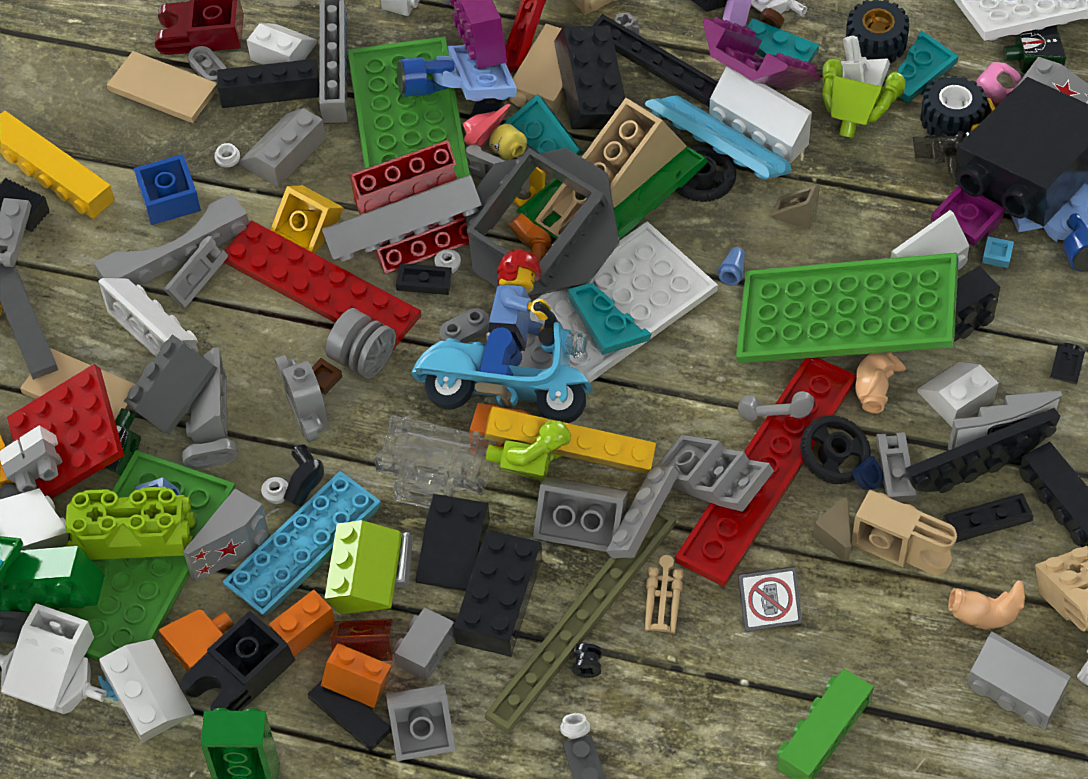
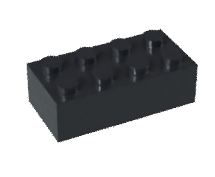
M563 26L554 40L571 129H603L625 99L610 26Z
M486 530L454 626L456 644L512 657L542 562L541 542Z

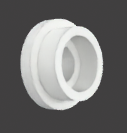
M224 143L217 148L214 155L215 161L221 167H232L239 162L240 152L233 144Z
M451 249L438 252L434 259L435 266L451 267L452 273L456 272L461 264L460 255Z
M272 477L266 480L261 488L263 498L272 504L284 502L285 499L283 497L288 487L287 481L280 477ZM273 488H279V489L276 490V491H272V490H271V489H273Z
M573 713L563 718L560 730L564 736L570 739L584 737L590 731V723L586 720L585 715Z

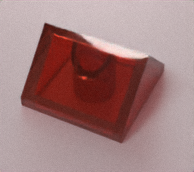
M393 619L335 621L330 637L332 652L337 644H341L380 661H393Z

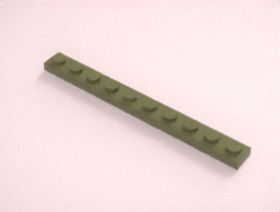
M659 510L634 558H610L485 712V719L510 734L572 656L574 647L584 641L675 527V518Z

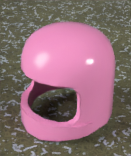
M994 62L985 69L976 82L977 86H981L984 89L983 93H986L987 98H991L994 107H997L1015 89L1022 78L1009 65ZM1002 72L1008 73L1014 81V88H1004L997 81V77Z

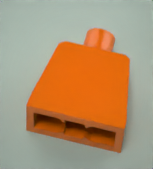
M198 609L159 629L163 644L188 672L208 653L207 649L234 624L225 612L211 620L203 610Z

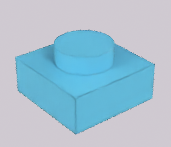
M988 236L982 263L1008 268L1014 242Z

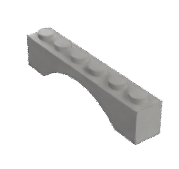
M231 193L209 204L198 223L173 242L144 251H116L94 262L98 279L126 278L135 286L148 283L153 278L187 262L199 248V244L204 238L211 236L216 241L215 245L218 247L222 243L236 237L247 228L246 225L249 223L247 213Z

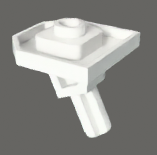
M855 36L845 37L843 43L847 61H841L843 66L842 78L882 86L890 65L889 60H867L866 57H861L858 38Z

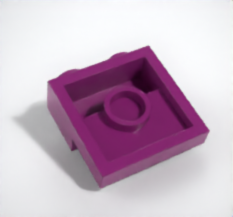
M958 186L932 213L931 221L934 222L951 210L967 242L975 246L984 236L988 237L1001 224L1005 209L983 195L979 197L970 196Z

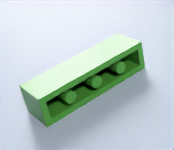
M844 668L837 677L833 675L825 687L826 693L823 697H817L809 708L810 715L807 719H800L793 730V738L789 743L784 741L776 754L778 757L777 770L792 779H815L871 701L874 686Z

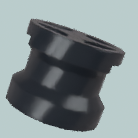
M587 643L575 646L573 656L576 658V661L573 663L572 672L584 678L599 676L601 674L599 660L602 658V649L597 645Z

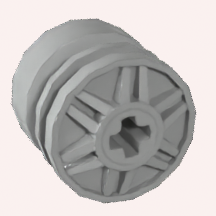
M351 308L344 312L334 324L326 343L325 352L328 358L343 366L349 365L350 370L370 379L377 375L387 363L395 345L396 333L394 329L377 320L372 321L370 316L355 308Z

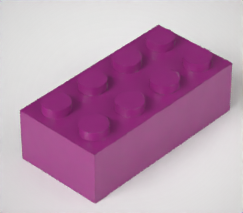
M450 0L451 5L455 9V13L452 14L455 28L458 29L460 39L463 40L465 50H468L470 61L474 60L478 69L507 63L502 21L493 1Z

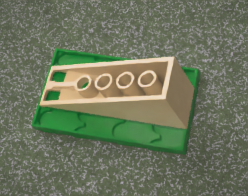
M628 98L624 99L587 151L581 156L609 175L619 238H623L651 210L658 208L679 186L683 187L709 162L705 157L687 147L663 120ZM554 178L517 209L516 212L524 214L534 224L544 229L557 240L587 198Z

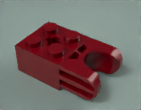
M189 0L188 2L166 3L160 6L158 19L165 28H168L160 30L155 37V48L161 54L189 53L193 48L199 46L208 47L212 51L241 49L244 13L240 0Z

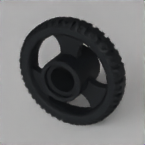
M699 145L698 147H691L692 150L705 157L709 162L683 187L679 186L675 191L684 196V198L692 199V201L711 202L722 198L733 188L736 180V167L731 157L727 154L717 153L710 146ZM714 160L720 162L726 170L717 171ZM715 182L720 184V186L712 189L715 185Z
M836 415L820 417L814 420L802 435L800 443L802 459H804L803 461L806 467H809L808 469L811 473H814L819 479H823L822 481L831 482V484H847L855 481L851 473L853 470L840 473L838 467L850 454L860 458L857 466L867 457H870L871 449L869 441H867L868 438L859 426H856L851 420L848 421L847 418H840V416ZM827 427L842 429L850 434L853 440L843 432L838 431L829 434ZM812 439L822 444L818 449V457L823 465L816 460L812 452ZM832 447L837 448L839 453L835 452Z

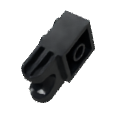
M249 611L207 649L208 653L181 679V689L188 696L196 698L209 689L219 688L221 691L212 702L210 710L226 708L230 711H242L296 660L288 644Z

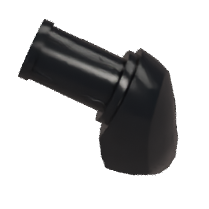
M305 444L296 446L294 448L296 452L292 450L291 455L299 467L292 474L283 499L299 506L303 505L310 492L321 482L324 476L323 463L313 458Z

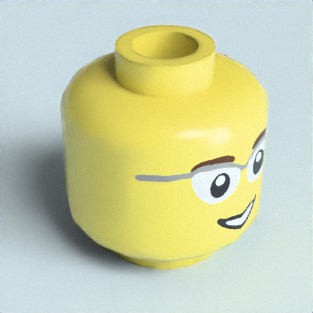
M503 124L492 131L489 146L495 154L508 161L519 157L525 152L527 139L521 131L511 124Z

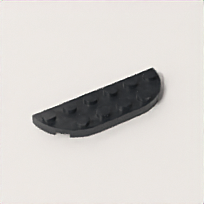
M1052 408L906 467V477L912 487L918 491L946 493L960 483H970L977 479L978 476L988 472L995 473L1011 462H1021L1023 455L1029 453L1046 438L1052 436L1057 430L1056 425L1060 419V414L1056 408Z

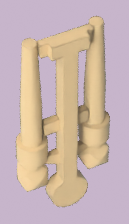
M664 555L659 560V565L663 569V575L658 576L659 570L657 567H649L645 631L675 634L684 572L682 569H674L673 577L668 576L669 570L674 566V559L670 555ZM658 580L662 581L661 590H657ZM668 582H672L671 591H667ZM655 596L660 597L658 624H651ZM666 597L672 598L670 626L664 624Z

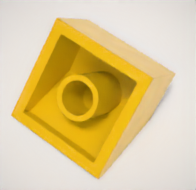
M303 185L287 186L270 230L315 253L326 241L322 232L323 228L338 223L344 207Z

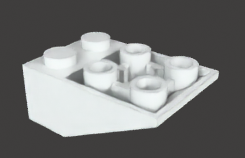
M36 603L21 629L1 692L55 711L94 639L88 621Z

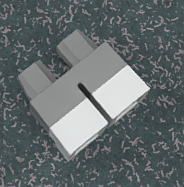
M39 425L20 437V441L16 440L0 451V461L5 476L16 484L20 492L25 493L35 490L37 487L35 480L39 477L47 481L58 476L57 466L63 461L55 450V446L58 445L56 435Z

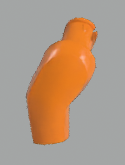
M522 213L516 215L507 224L518 239L531 249V253L537 257L539 262L553 245L551 236Z

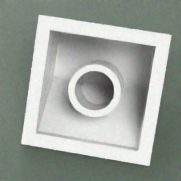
M259 23L247 39L250 60L262 65L305 60L317 44V39L271 23Z
M958 362L919 387L917 392L952 427L954 419L970 418L979 412L980 407H986L994 402L999 383L980 364Z

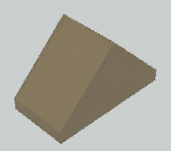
M815 184L780 196L771 216L776 220L810 229L818 210L820 187Z
M841 498L815 522L813 537L842 561H849L851 550L848 498Z

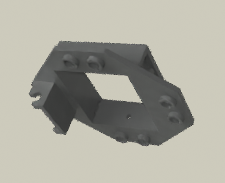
M528 148L517 159L495 163L476 189L482 205L477 207L478 212L466 216L473 272L496 288L499 286L497 282V267L501 258L509 251L485 237L490 229L494 228L521 192V187L536 167L587 199L539 262L542 272L541 278L535 281L533 290L528 293L529 297L590 283L620 243L608 173L567 148L540 154Z

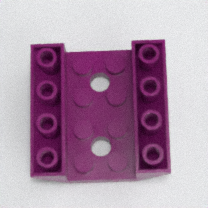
M715 17L714 20L704 18L703 26L711 57L750 80L789 91L822 79V75L816 72L818 67L807 61H802L788 55L785 56L779 52L776 56L767 53L764 59L756 56L755 54L762 40L755 37L757 32L737 23L733 24L728 20L724 21L718 17Z

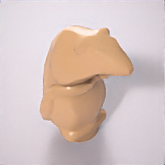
M892 352L871 353L861 361L857 368L856 394L862 403V408L869 413H880L884 410V406L888 401V397H886L889 388L887 378L893 375L894 372L906 370L903 362L893 355Z
M1018 580L1009 592H1003L996 599L986 597L979 592L954 588L949 597L948 608L949 611L953 612L955 618H958L967 625L984 630L1000 628L1014 622L1020 610L1024 608V586L1022 581Z

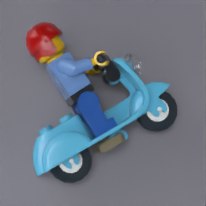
M515 249L509 251L501 258L497 267V282L499 286L496 290L488 329L490 335L487 344L481 342L466 344L461 343L459 340L448 338L446 341H439L428 348L415 363L411 375L416 381L425 384L428 398L437 407L446 410L456 409L469 401L472 394L494 396L486 397L483 402L484 404L491 403L512 409V406H516L518 400L537 402V407L544 418L565 423H571L582 415L586 406V394L593 392V388L583 373L576 368L570 367V355L573 358H579L581 353L584 354L587 339L583 337L581 331L572 333L571 330L563 329L555 314L550 311L552 308L543 299H537L534 302L530 299L528 293L533 290L535 281H538L542 274L540 263L531 252ZM532 311L540 320H545V323L532 321L530 319V312ZM528 333L538 336L543 351L552 354L553 363L550 368L535 369L518 366L522 361L521 351H525Z

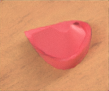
M507 103L498 111L478 114L463 123L466 132L464 143L466 145L475 144L482 147L490 139L492 131L500 125L510 105Z

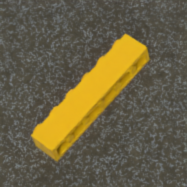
M4 110L0 114V153L10 164L15 163L24 174L29 177L33 176L45 189L50 188L60 200L68 201L80 214L85 213L92 219L115 201L111 185L7 111Z
M492 407L484 439L501 443L509 440L531 445L537 441L536 437L540 435L539 430L543 424L551 419ZM562 422L568 428L571 440L569 444L560 446L553 452L551 451V454L647 474L652 467L656 443Z

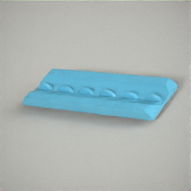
M678 95L662 99H651L645 103V106L652 109L654 115L669 119L674 127L689 131L693 134L692 137L700 142L709 143L717 153L727 154L734 158L733 162L737 165L751 168L754 170V174L761 179L767 180L790 174L792 171L789 161Z
M339 471L223 581V585L242 598L263 617L270 615L332 555L337 524L360 520L367 521L377 512L381 501L342 471Z

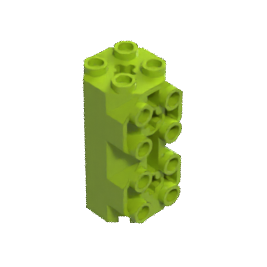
M166 487L141 488L125 498H118L117 494L109 489L85 490L84 492L77 493L73 496L70 504L67 505L65 527L66 533H70L71 541H67V547L78 546L90 560L184 556L183 551L193 540V536H190V528H195V513L191 511L190 497L175 495L173 490Z

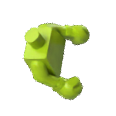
M837 58L827 60L822 68L823 89L821 95L826 110L831 113V117L842 120L839 135L854 138L857 123L869 126L870 123L876 122L889 109L891 103L900 97L905 90L906 80L898 72L890 73L886 79L885 86L882 87L842 78L843 66Z
M549 420L540 428V435L536 437L537 441L531 445L509 440L505 441L504 447L489 444L486 461L500 463V469L503 472L543 481L547 477L550 462L562 457L551 454V451L553 452L560 446L569 444L571 434L561 421L553 422Z

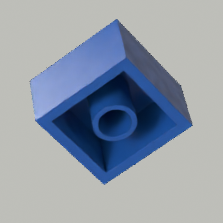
M183 154L133 168L151 225L201 211L197 191Z

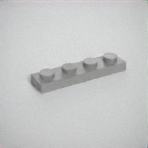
M674 466L652 467L648 472L643 485L636 494L632 505L625 514L621 525L606 550L611 558H634L679 475Z

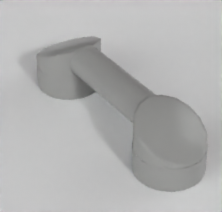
M801 391L793 396L790 404L761 406L760 401L756 397L744 396L739 402L738 411L748 421H755L757 417L789 414L795 418H803L812 411L814 398L811 394Z

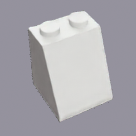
M40 489L0 499V536L21 538L24 543L21 550L58 548L67 545L69 533H66V520L63 517H58L52 499L48 495L44 496Z

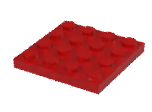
M95 364L7 416L13 442L16 440L20 441V437L39 425L56 435L58 445L55 446V450L63 461L57 466L58 476L47 481L40 477L35 480L36 489H40L44 496L48 495L51 499L124 456L101 368Z

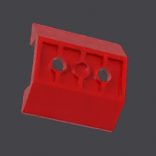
M445 140L350 174L354 201L359 215L456 180L457 177L453 166L457 164L449 141ZM459 213L453 216L454 221L440 226L438 222L429 224V230L416 235L413 231L403 234L405 239L390 244L389 240L380 242V248L373 250V253L384 274L399 269L400 263L414 264L436 256L442 250H452L469 244L466 216L464 217L463 213Z

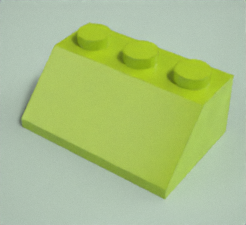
M363 520L337 524L324 599L340 615L391 609L402 533L398 530Z

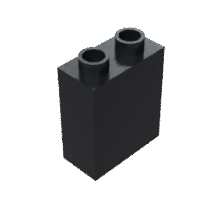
M1026 77L957 146L955 184L960 186L970 196L979 197L983 195L989 200L996 202L1015 218H1027L1044 227L1088 181V104Z

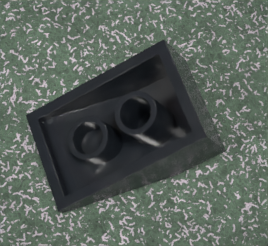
M433 493L425 525L416 583L460 591L467 590L486 530H488L490 522L489 503Z

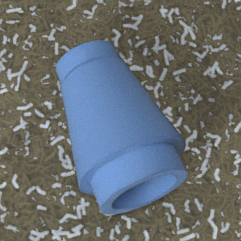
M739 247L731 248L718 268L719 279L724 284L733 286L743 279L745 251Z

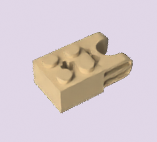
M869 490L855 515L851 545L901 567H904L905 563L930 574L941 575L950 568L952 561L950 550L955 545L957 533L952 525L927 515L910 504H902L884 493Z
M1085 546L1076 548L1058 557H1051L1035 565L1039 594L1066 621L1071 620L1081 631L1088 630V547Z

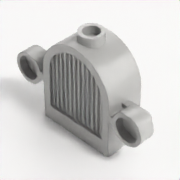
M286 355L274 358L279 375L283 380L286 397L302 436L306 437L307 442L319 439L318 433L329 429L321 390L309 361L297 364L294 359H287Z

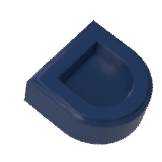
M874 456L867 457L851 472L859 487L864 490L877 489L883 480L881 467Z

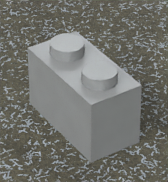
M424 607L420 615H415L411 620L409 631L405 638H400L395 645L394 654L397 667L427 681L455 638L454 621Z

